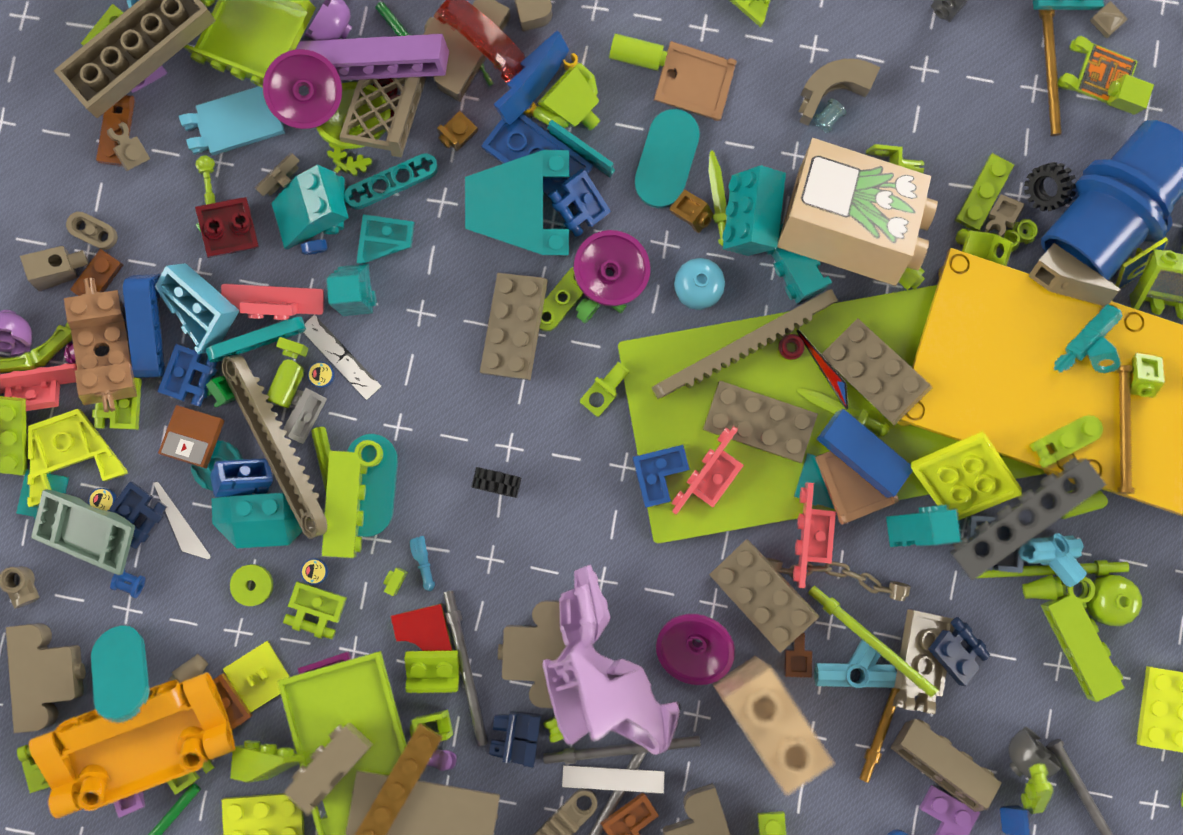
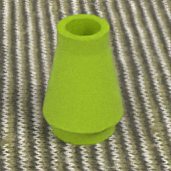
M1052 574L1022 584L1025 599L1057 600V597H1063L1061 579L1058 576L1053 577Z

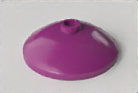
M296 49L281 54L270 64L264 76L263 94L269 110L282 123L293 128L310 129L326 123L336 113L342 98V84L336 68L327 58L311 50ZM303 86L309 89V93L305 96L299 93V89Z
M605 230L591 235L580 245L575 255L573 271L577 285L588 298L602 305L620 306L633 301L643 292L650 277V261L646 250L634 237L621 231ZM605 270H612L614 275L607 276Z
M699 614L677 616L669 620L662 627L656 641V653L662 667L672 677L687 684L707 685L714 683L729 672L734 661L735 648L730 634L720 623L707 616Z

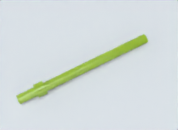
M1095 560L1094 563L1080 564L1087 574L1095 573L1096 576H1106L1109 573L1129 572L1128 562ZM1049 565L1023 566V573L996 571L993 567V570H987L977 578L1057 574Z
M815 585L810 589L808 594L823 606L822 609L830 616L833 614L927 695L931 698L935 696L939 691L935 686L844 611L837 600L833 597L829 598Z

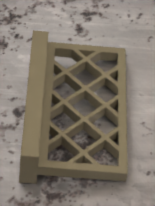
M427 76L391 78L393 82L384 87H381L377 80L379 79H359L339 137L340 141L389 150L392 156L402 158ZM373 83L378 90L366 96L363 92L364 87ZM398 87L401 95L390 100L386 93ZM383 96L387 103L375 108L370 101ZM367 104L371 111L359 117L356 113L357 108ZM391 108L395 113L394 116L384 121L380 113ZM376 116L380 124L368 129L363 122ZM359 124L364 130L363 133L357 136L349 135L350 129ZM383 129L388 133L386 141L377 140L373 137L375 133Z

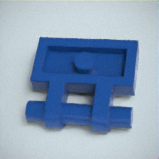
M582 169L561 184L566 191L565 195L561 197L557 189L548 194L553 202L551 204L556 212L559 211L565 220L564 225L572 231L575 237L584 232L579 225L584 220L588 226L592 227L611 212L586 171ZM572 202L579 211L575 215L568 208V205Z
M175 344L157 392L185 401L188 392L193 393L194 396L191 404L201 407L203 399L207 398L208 388L206 384L211 380L212 376L215 377L217 369L215 368L217 362L211 363L207 359L205 365L201 364L199 361L202 354H197L195 350ZM196 370L202 372L197 387L191 385Z

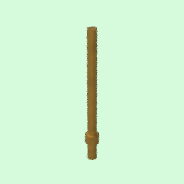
M1039 10V18L1042 19L1051 136H1059L1062 132L1053 27L1055 10Z
M898 688L891 689L870 749L867 748L864 755L866 761L859 779L867 783L871 779L876 763L879 764L882 756L880 751L896 709L893 706V701L896 694L900 692Z

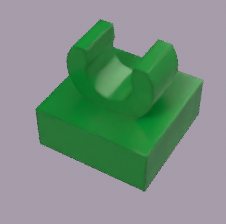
M224 375L211 379L206 384L209 389L207 396L213 395L217 400L214 404L215 407L236 401Z

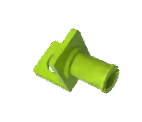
M875 144L866 150L867 155L889 157V163L920 173L924 172V168H919L924 166L923 160L917 161L902 158L903 147Z
M967 229L959 230L956 235V242L963 245L962 252L988 259L1004 266L1007 265L1014 245L1012 241L994 233L969 231ZM999 244L1004 246V254L1001 258H998L996 255V249Z
M617 361L616 365L604 379L595 378V383L580 399V403L595 416L599 417L616 398L615 388L630 371ZM597 392L604 396L602 406L593 407L590 404L589 398L593 393Z

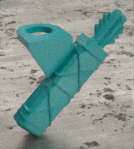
M1109 304L1103 307L1088 325L1071 340L1065 348L1067 354L1060 355V358L1055 361L1054 370L1062 373L1075 364V358L1081 361L1086 355H1089L1092 367L1097 372L1109 373L1117 370L1121 364L1117 349L1104 336L1123 317L1121 310ZM1109 359L1114 361L1110 366L1104 367L1099 365V362Z

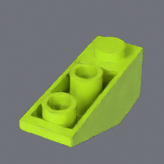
M247 740L244 741V745L235 746V751L232 752L230 778L243 782L269 780L303 762L305 755L294 753L293 748L277 749V745L274 744L260 745V741Z

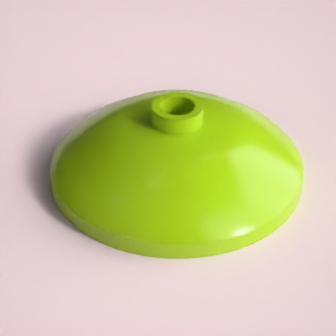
M358 82L341 83L342 98L338 110L330 120L316 127L319 135L333 146L345 149L365 147L341 142L339 138ZM368 85L364 87L363 92L367 96L378 89ZM383 96L370 101L375 108L387 103ZM364 104L357 108L356 113L360 117L371 111L367 104ZM390 109L380 113L384 121L391 118ZM376 116L363 122L368 129L380 124ZM359 124L350 129L349 135L357 136L363 133L364 130ZM385 129L375 133L373 137L378 140L386 132Z

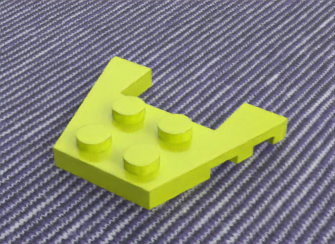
M75 409L28 426V459H30V474L28 475L30 497H27L28 507L38 506L42 491L45 489L51 490L47 478L48 473L94 457L102 481H109L128 474L126 468L81 409Z

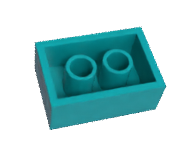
M759 165L732 175L729 182V201L726 207V226L723 231V250L751 256L777 249L786 179L785 172Z

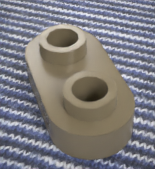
M75 212L66 221V228L71 235L99 249H110L117 242L118 235L112 226L84 212ZM81 223L86 224L83 230L79 229ZM108 233V239L102 241V236Z

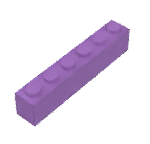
M443 34L299 41L296 49L311 50L323 55L336 68L341 80L445 76L449 49Z

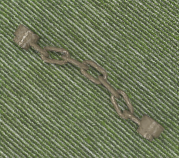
M766 558L779 573L789 574L793 578L794 566H798V564L787 569L782 568V561ZM832 561L831 564L826 563L825 566H813L810 562H807L806 570L808 572H806V576L811 575L813 571H825L828 575L846 577L848 575L858 579L859 584L871 593H890L889 598L898 601H905L906 597H909L911 586L908 584L890 581L889 587H884L869 573L857 574L850 571L849 566L844 563ZM830 565L844 567L845 569H842V573L831 572L832 567ZM866 577L877 584L873 586V589L863 582L866 581Z

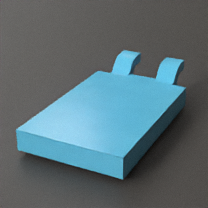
M259 86L196 105L198 113H187L179 116L181 125L185 127L186 131L199 128L201 137L186 139L188 148L192 150L194 155L209 149L213 156L285 133L282 122L269 110L264 99L263 88Z

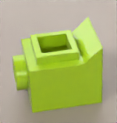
M448 709L412 719V724H410L411 737L420 723L426 726V722L436 720L439 731L436 733L443 736L441 741L448 740L454 735Z

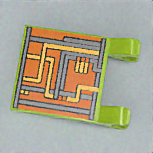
M1078 36L1075 40L1071 41L1070 49L1075 52L1086 53L1079 77L1076 78L1070 73H1065L1059 77L1058 87L1074 90L1108 103L1110 96L1108 95V89L1111 83L1125 74L1133 76L1138 61L1096 45L1083 36Z

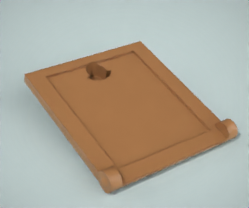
M670 41L654 101L708 117L715 121H721L737 61L731 58L725 59Z
M831 451L815 457L841 525L899 502L897 495L886 498Z

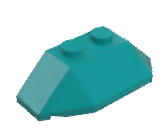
M284 493L211 498L212 524L236 548L290 545L303 532Z

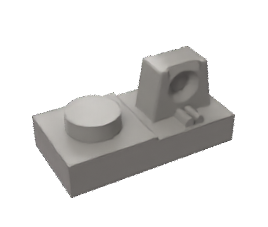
M307 388L304 391L297 390L291 402L295 409L283 430L287 431L285 436L304 444L327 398Z

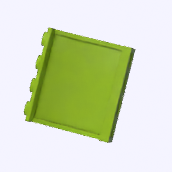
M218 0L211 13L216 21L201 33L195 47L186 45L184 48L191 53L190 58L203 65L205 62H208L210 66L220 72H224L225 69L229 70L233 76L244 80L245 77L249 78L252 83L263 88L264 76L268 67L281 54L296 49L316 7L309 0Z

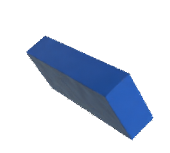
M845 409L836 411L817 438L821 444L886 498L895 497L913 471L911 465Z

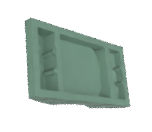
M45 489L42 491L31 538L114 574L122 575L135 525L117 513L90 506L79 497Z

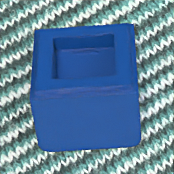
M1019 805L1000 807L1003 833L1009 835H1030L1028 811Z

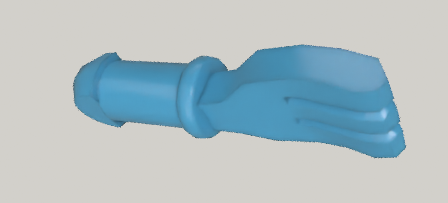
M424 536L416 537L410 540L411 553L420 565L418 569H420L423 588L427 591H432L435 587V581H433L430 563H428Z

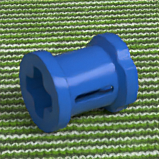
M124 569L122 575H113L110 589H119L129 593L132 598H137L144 587L146 578L142 575L137 577L129 574Z

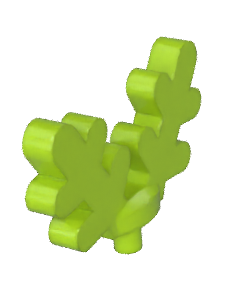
M329 143L330 148L334 149V152L329 150L327 155L333 159V163L336 165L333 170L335 173L342 170L345 173L349 171L353 176H357V169L366 173V167L372 165L371 158L363 159V156L359 154L357 160L354 161L353 157L349 156L347 158V153L345 151L342 152L345 148H339ZM347 158V164L341 162V160Z

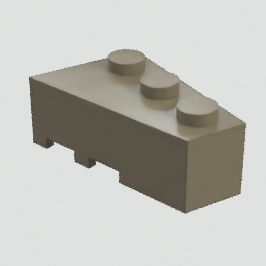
M350 722L344 728L339 725L329 735L332 741L326 747L321 745L310 756L313 761L307 768L302 765L292 776L295 781L283 792L307 815L316 808L373 745Z

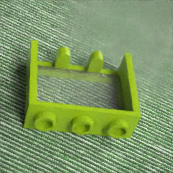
M1153 250L1149 263L1133 292L1129 294L1131 308L1139 310L1143 301L1150 302L1151 311L1156 315H1160L1165 308L1164 305L1174 306L1177 317L1183 320V254L1169 250Z

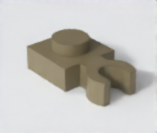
M122 122L119 124L122 129L121 135H116L112 128L107 130V134L110 139L117 141L119 144L113 150L124 169L128 171L148 161L150 157L137 136L132 139L129 138V128Z
M1001 194L989 214V219L992 221L987 223L985 232L990 233L991 230L996 229L999 231L998 235L1004 238L1006 226L1011 229L1014 227L1025 204Z

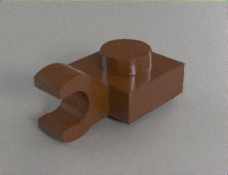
M803 632L792 642L793 649H785V677L812 678V650H805V632Z

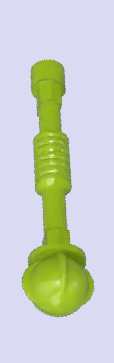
M203 155L197 159L195 165L198 172L204 176L206 190L204 196L205 204L207 205L216 203L215 194L212 193L210 173L214 172L215 162L209 156Z

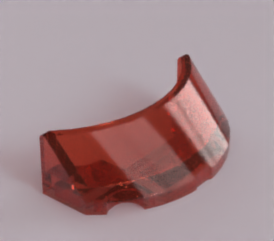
M446 0L433 15L441 24L448 23L453 31L457 30L494 64L493 67L502 72L501 78L508 83L523 70L520 63L526 58L525 55L495 23L468 1Z

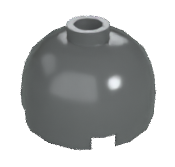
M1027 726L1016 733L1009 743L1008 753L1012 760L1009 765L1019 777L1025 775L1028 779H1031L1029 768L1037 764H1044L1048 773L1046 779L1061 770V764L1054 753L1039 741L1041 738Z

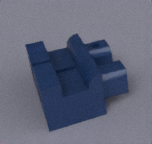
M510 711L509 715L496 714L494 716L493 730L507 732L506 740L492 739L489 755L503 758L502 762L504 763L511 762L534 768L542 714Z

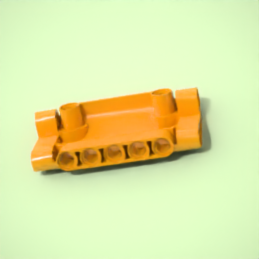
M206 672L180 683L178 680H171L149 688V697L146 704L143 703L139 708L141 711L135 717L125 722H110L94 709L64 721L54 731L31 739L29 741L30 753L51 788L48 805L53 817L59 819L81 809L87 811L96 810L102 806L197 771L209 759L212 760L235 751V742L229 719L211 675Z

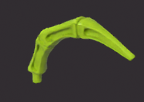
M66 323L65 327L57 326L51 337L42 345L32 349L31 352H25L16 357H0V373L33 370L46 366L64 346L72 341V333L68 323Z

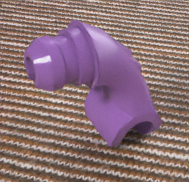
M435 750L427 765L436 767L441 771L452 769L456 765V755L448 750Z

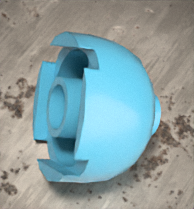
M704 258L692 259L683 264L676 273L674 289L680 302L690 309L703 310L716 304L724 293L725 288L722 270L716 263Z

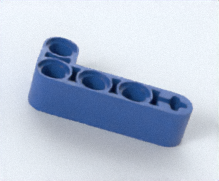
M160 274L132 275L123 282L131 364L135 378L163 377L165 364L157 301L161 295L155 287L161 276Z

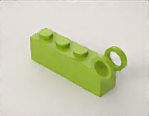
M364 440L356 446L355 452L329 451L325 503L327 531L323 534L322 556L355 558L357 552L361 553L362 537H358V528L363 526L364 511H360V500H365L366 485H362V474H367L368 467L378 465L383 459V449L374 441ZM368 445H373L377 450V456L371 462H365L361 456L363 448Z
M1087 577L1079 581L1082 585V593L1076 597L1073 592L1074 586H1068L1066 591V585L1062 581L1063 597H1057V600H1049L1040 606L1087 699L1098 702L1124 689L1121 682L1123 676L1120 670L1113 666L1109 658L1111 652L1108 646L1101 642L1097 634L1099 632L1097 624L1092 618L1088 617L1085 611L1087 609L1086 602H1089L1095 595L1094 583ZM1087 584H1088L1090 591H1089L1088 596L1086 597V595H1087V593H1088V586H1087Z

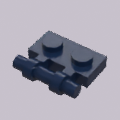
M129 482L108 511L119 514L133 525L141 513L147 516L140 528L135 525L130 546L137 549L142 542H146L150 536L148 533L155 523L161 521L163 518L162 514L167 506L158 501L152 509L148 504L153 496L134 482Z
M956 617L951 621V625L955 628L953 633L948 630H942L928 650L958 685L966 686L980 668L974 660L978 655L982 661H985L990 657V654L986 650L984 642L973 635L972 628L968 623H963L959 617ZM963 639L969 645L966 650L960 644Z

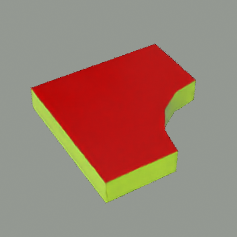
M442 603L391 616L396 641H408L416 644L422 651H453Z

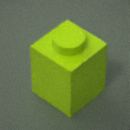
M1125 74L1111 83L1108 89V95L1110 96L1107 105L1135 115L1147 108L1154 84Z

